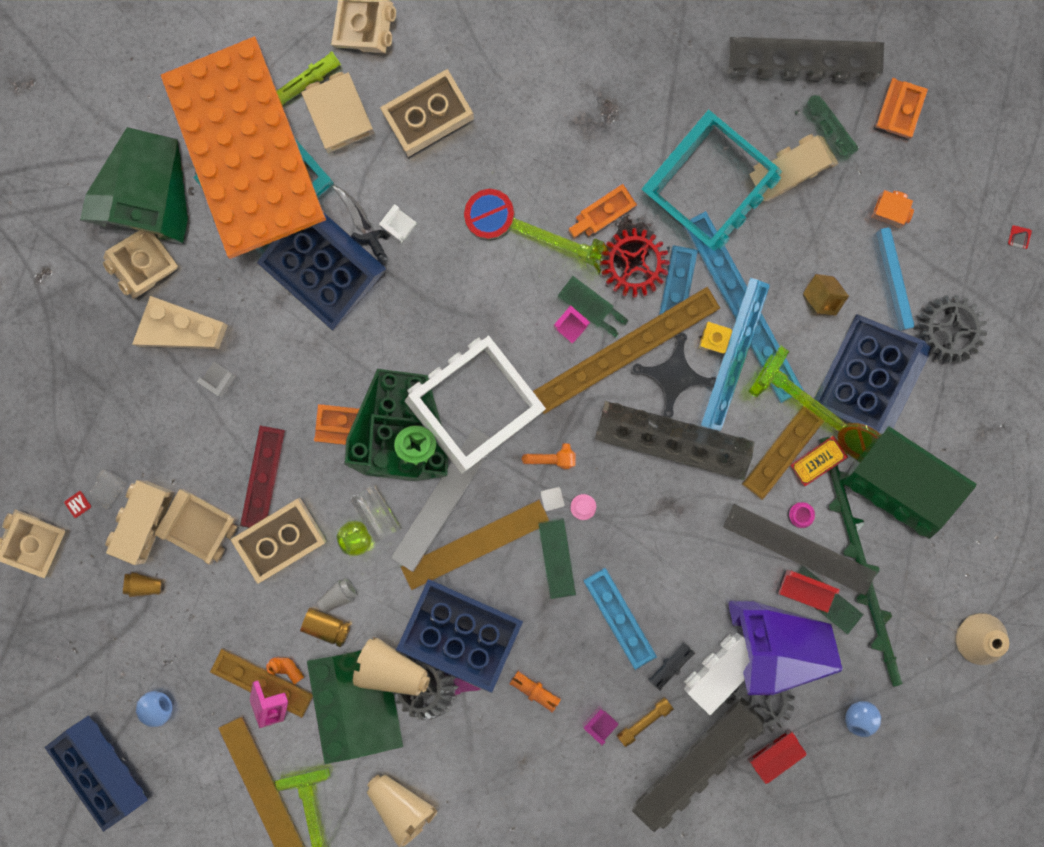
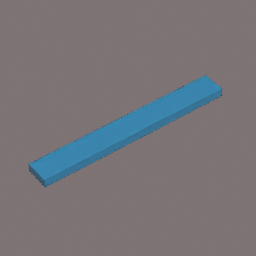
M706 211L690 219L692 223L711 239L717 233ZM685 227L736 321L747 285L725 246L713 251ZM761 313L749 347L777 399L782 403L804 390Z

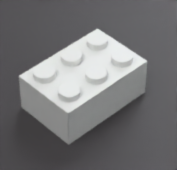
M738 633L734 636L729 634L720 644L723 648L716 655L712 652L702 662L704 667L698 673L692 672L684 681L686 686L683 689L709 715L745 680L743 671L749 663L745 638Z

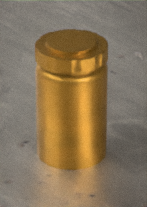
M309 608L300 632L330 644H336V646L341 648L347 639L351 624L348 622L343 623V620Z

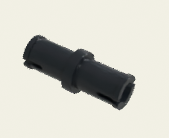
M683 642L669 659L665 658L663 660L664 664L648 680L661 691L675 674L679 675L681 667L695 655V652Z

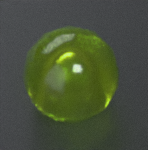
M356 520L346 522L337 532L338 545L346 555L353 557L363 555L372 544L370 528L363 522Z

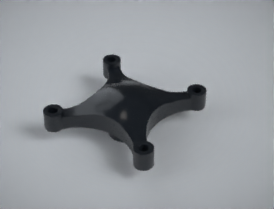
M685 333L677 335L676 349L666 362L653 367H645L641 364H635L632 367L634 374L641 373L651 376L663 388L666 397V407L663 411L665 418H671L674 415L673 406L682 391L694 385H708L714 388L711 380L716 382L717 379L715 377H703L689 366L684 354V344L687 340ZM635 367H639L640 370L636 371Z

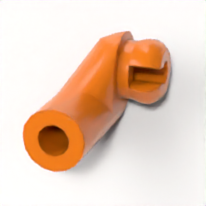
M275 657L270 659L266 665V670L269 674H287L294 685L304 678L301 671L290 658Z

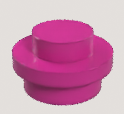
M799 502L791 507L789 519L794 526L806 528L813 523L815 511L808 503Z

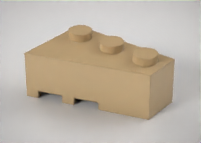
M810 134L798 141L800 146L793 150L787 147L776 154L777 159L771 162L782 171L779 175L781 179L773 189L768 188L762 195L764 197L763 201H769L796 187L797 184L806 179L813 178L822 170L839 164L825 137L818 135L814 137L813 134ZM760 163L755 165V171L749 174L755 186L769 172Z
M150 296L132 345L137 347L219 349L228 325Z

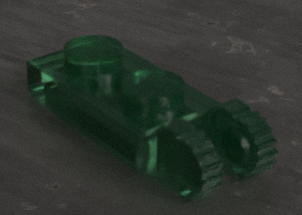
M817 94L811 96L807 103L811 115L821 118L822 121L819 122L821 128L827 135L831 133L837 141L834 145L842 156L845 154L849 158L854 156L859 149L825 101L822 100V97L820 95L817 96Z
M574 276L570 278L557 296L595 326H600L614 338L619 333L614 327L603 321L608 313L620 324L626 325L628 319L616 311L612 304Z

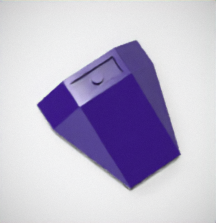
M755 601L729 602L733 626H742L749 663L744 669L743 674L748 695H775L842 671L843 668L832 624Z

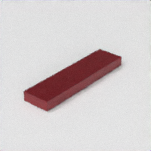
M259 426L240 523L242 527L250 528L269 516L286 430Z

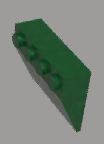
M890 426L854 461L843 481L854 492L861 494L875 506L884 509L898 521L905 523L919 535L928 539L932 538L942 529L977 485Z
M362 649L307 660L324 764L351 760L404 747L395 694L354 686L353 675L354 671H360L361 664L357 663Z

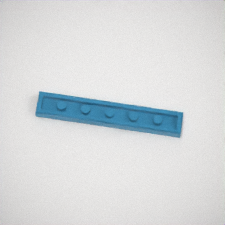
M754 278L749 280L701 423L702 426L719 431L722 430L770 284Z

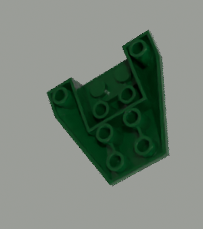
M126 127L85 195L80 221L105 227L107 223L158 234V239L183 244L188 216L178 139Z
M385 369L376 370L346 438L344 465L366 476L409 481H421L447 476L448 456L437 442L434 455L428 459L427 463L423 461L417 465L410 462L405 463L403 459L397 456L394 446L397 435L403 429L410 426L424 427L407 405L405 399L410 395L408 390L418 382L423 385L429 380L428 375ZM431 389L420 399L441 424ZM410 439V450L415 448L420 452V444H416Z

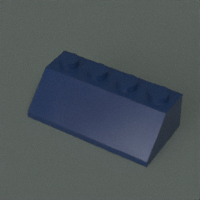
M89 715L44 747L103 832L148 801L141 786L130 775L128 767L120 761L113 746L107 742L100 732L99 726Z

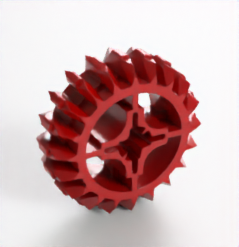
M636 228L632 229V236L628 235L627 230H623V239L617 234L613 235V240L616 244L614 245L612 242L607 241L606 246L611 251L603 250L601 253L603 257L608 258V260L600 261V266H608V269L603 270L601 274L602 276L611 275L607 279L606 284L610 285L615 281L617 284L614 286L613 291L617 292L620 286L623 287L622 296L624 297L628 294V290H632L633 298L637 297V290H641V294L645 297L647 296L646 287L655 292L656 286L653 282L662 285L664 282L658 275L667 276L668 274L667 270L661 268V266H668L670 264L668 260H661L662 257L668 255V251L663 250L659 252L658 249L664 243L660 241L654 245L652 242L656 238L655 234L651 235L649 240L646 239L647 230L642 231L641 237L637 236ZM630 243L643 245L635 253L621 249L622 246ZM649 250L655 258L654 272L649 269L650 267L644 261V257ZM642 253L639 259L641 267L636 266L627 273L631 263L628 262V259L634 260ZM615 254L625 264V270L620 277L614 268L613 260ZM635 273L649 278L642 283L626 282Z

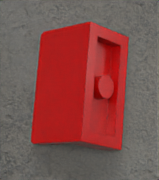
M787 570L778 594L828 613L835 593L838 594L840 589Z
M788 729L749 757L748 761L763 782L768 784L803 759L807 753L798 742L794 733Z

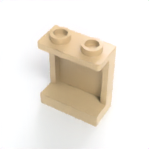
M343 72L333 74L329 77V81L322 84L320 82L312 83L305 88V91L301 92L327 153L374 134L349 72L346 74Z
M179 489L154 535L174 543L210 565L214 561L218 562L225 551V548L222 547L227 538L231 539L238 528L235 525L237 518L192 493Z

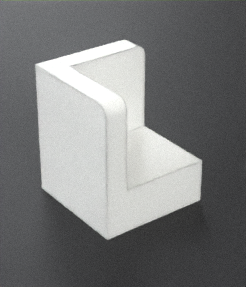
M395 204L379 223L382 230L386 231L401 244L417 224Z

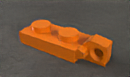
M621 184L582 210L576 216L578 223L570 227L568 231L573 239L584 232L589 237L635 208L637 204L624 184Z

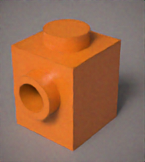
M884 190L878 197L871 218L901 228L905 223L909 224L914 213V209L911 208L913 200L907 199L908 195L903 192L893 191L891 193Z

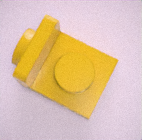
M707 322L698 349L707 352L712 350L724 354L727 350L732 329Z

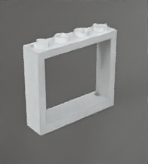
M490 336L483 340L480 337L475 339L467 346L470 350L462 355L458 352L447 361L450 365L442 370L438 367L428 375L430 380L422 385L418 382L408 390L410 395L405 399L407 405L424 427L433 433L438 445L461 474L546 409ZM485 350L528 405L529 409L466 457L420 397Z

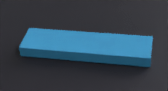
M883 228L877 231L876 235L899 329L904 331L913 328L915 325L891 228Z
M606 568L584 579L586 587L633 668L636 670L657 658Z

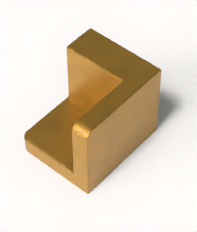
M815 274L804 291V296L815 311L827 315L836 316L849 297L835 277Z

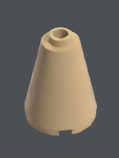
M981 613L971 615L965 619L957 630L956 643L958 651L971 663L977 665L992 664L999 660L1009 649L1007 630L1003 623L992 615Z
M376 637L369 639L363 647L357 663L361 664L360 671H354L353 675L354 686L359 688L416 696L420 692L426 691L430 681L425 669Z
M377 775L367 785L369 787L367 791L369 798L399 847H404L423 831L422 828L426 821L429 824L438 812L432 805L387 775L382 777Z

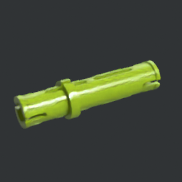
M332 51L314 65L313 63L309 64L307 70L277 90L282 106L303 92L308 85L317 81H323L322 77L338 66H341V63Z

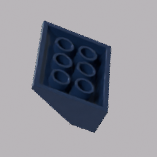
M324 213L325 221L273 241L257 263L333 331L374 286L387 268Z
M856 314L812 406L847 424L860 423L867 425L880 434L888 426L894 428L930 356L929 351L931 348L921 339Z
M428 579L396 651L492 693L523 621Z

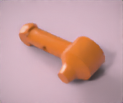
M563 443L562 449L556 454H523L521 458L523 464H553L562 469H570L576 465V453L571 450L568 443Z

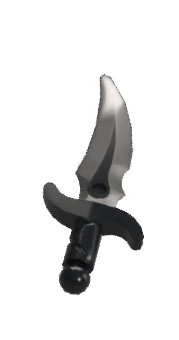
M332 185L350 212L354 225L363 233L358 234L354 232L351 238L359 243H368L378 261L381 263L386 262L387 255L384 253L377 238L387 240L390 235L384 230L374 231L373 224L368 221L367 215L359 203L346 191L336 185Z

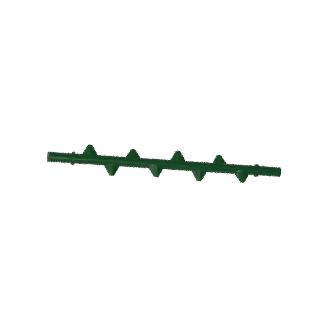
M825 437V438L819 439V440H820V443L822 444L823 442H825L826 440H828L830 437ZM837 465L829 471L836 498L828 507L829 510L842 514L850 541L843 554L855 559L864 588L862 593L856 598V602L869 606L878 636L871 644V648L883 652V662L886 663L892 686L896 687L903 683L896 663L897 657L894 656L885 626L891 619L892 614L880 609L872 579L879 573L880 569L878 566L870 565L866 562L858 531L865 523L863 519L855 518L852 515L844 488L846 484L843 483L848 473L839 471Z

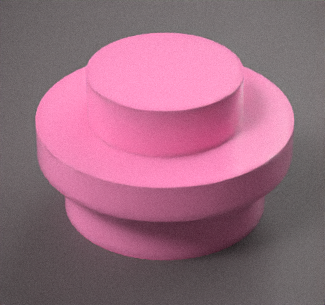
M578 495L571 502V512L577 519H590L596 512V503L589 495Z

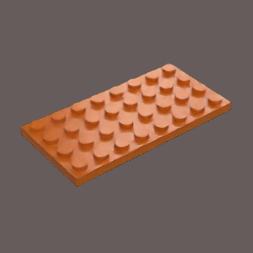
M255 36L161 74L163 84L229 259L326 220Z

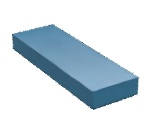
M672 246L659 315L689 298L698 250Z

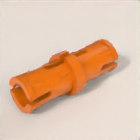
M520 671L516 672L509 685L526 694L528 700L531 702L535 700L551 713H553L556 709L555 707L561 701L560 698L542 687L543 684L540 682L535 683L520 673Z

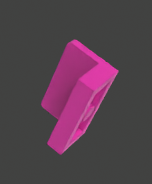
M259 681L253 682L250 703L259 728L284 721L288 705L285 693L264 698Z

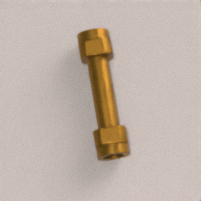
M665 697L654 704L656 707L629 729L625 727L616 735L625 747L636 741L634 737L662 715L665 718L674 710Z

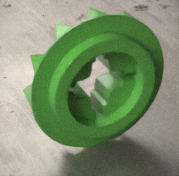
M410 426L403 429L397 435L394 443L397 456L403 459L405 463L410 462L415 465L423 461L427 463L428 459L434 455L436 439L427 428ZM410 439L416 444H420V452L415 448L410 450Z

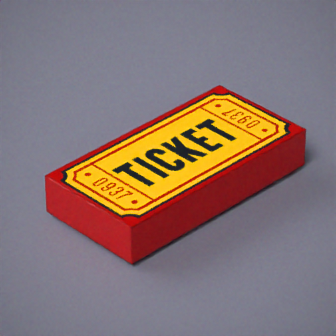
M832 436L791 464V467L804 486H808L849 457L835 436Z

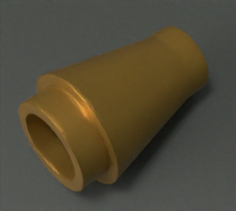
M135 572L125 574L123 594L129 595V597L160 595L161 579L151 578Z

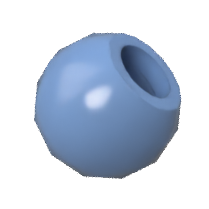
M147 692L137 702V717L140 722L148 727L162 726L171 717L172 703L169 697L162 692Z
M858 701L852 704L846 711L845 723L848 730L854 735L869 737L875 734L880 727L882 717L875 705L868 701Z

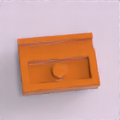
M892 78L875 128H881L887 132L911 139L928 89Z
M318 404L314 441L345 445L346 438L359 409Z

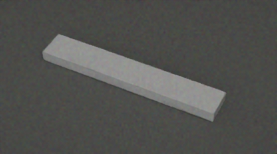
M473 428L460 450L467 457L489 440L490 437ZM488 455L463 474L459 472L453 463L450 464L447 476L441 478L391 558L412 572L415 571Z

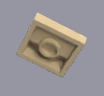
M338 0L331 45L336 48L359 49L362 52L386 53V47H389L392 43V34L389 31L390 22H393L396 18V9L393 3L389 0Z
M141 230L106 250L103 257L105 260L103 262L105 270L110 275L115 273L120 280L118 286L122 293L126 296L130 294L133 299L154 287L156 282L178 268V265L155 234Z
M15 509L13 514L8 513L2 525V528L6 530L3 537L0 538V562L45 578L65 530Z

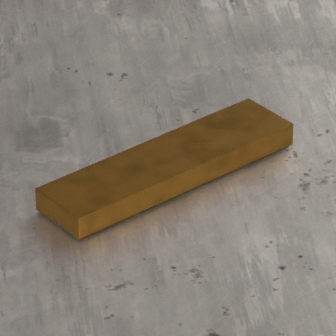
M805 403L742 485L763 500L826 419Z
M223 648L220 650L210 673L250 693L253 682L259 681L264 698L285 693L288 700L286 710L303 718L313 698L312 692L294 685L277 675H271L267 670Z

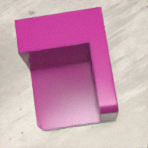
M570 306L557 320L553 328L573 344L589 326L590 322Z

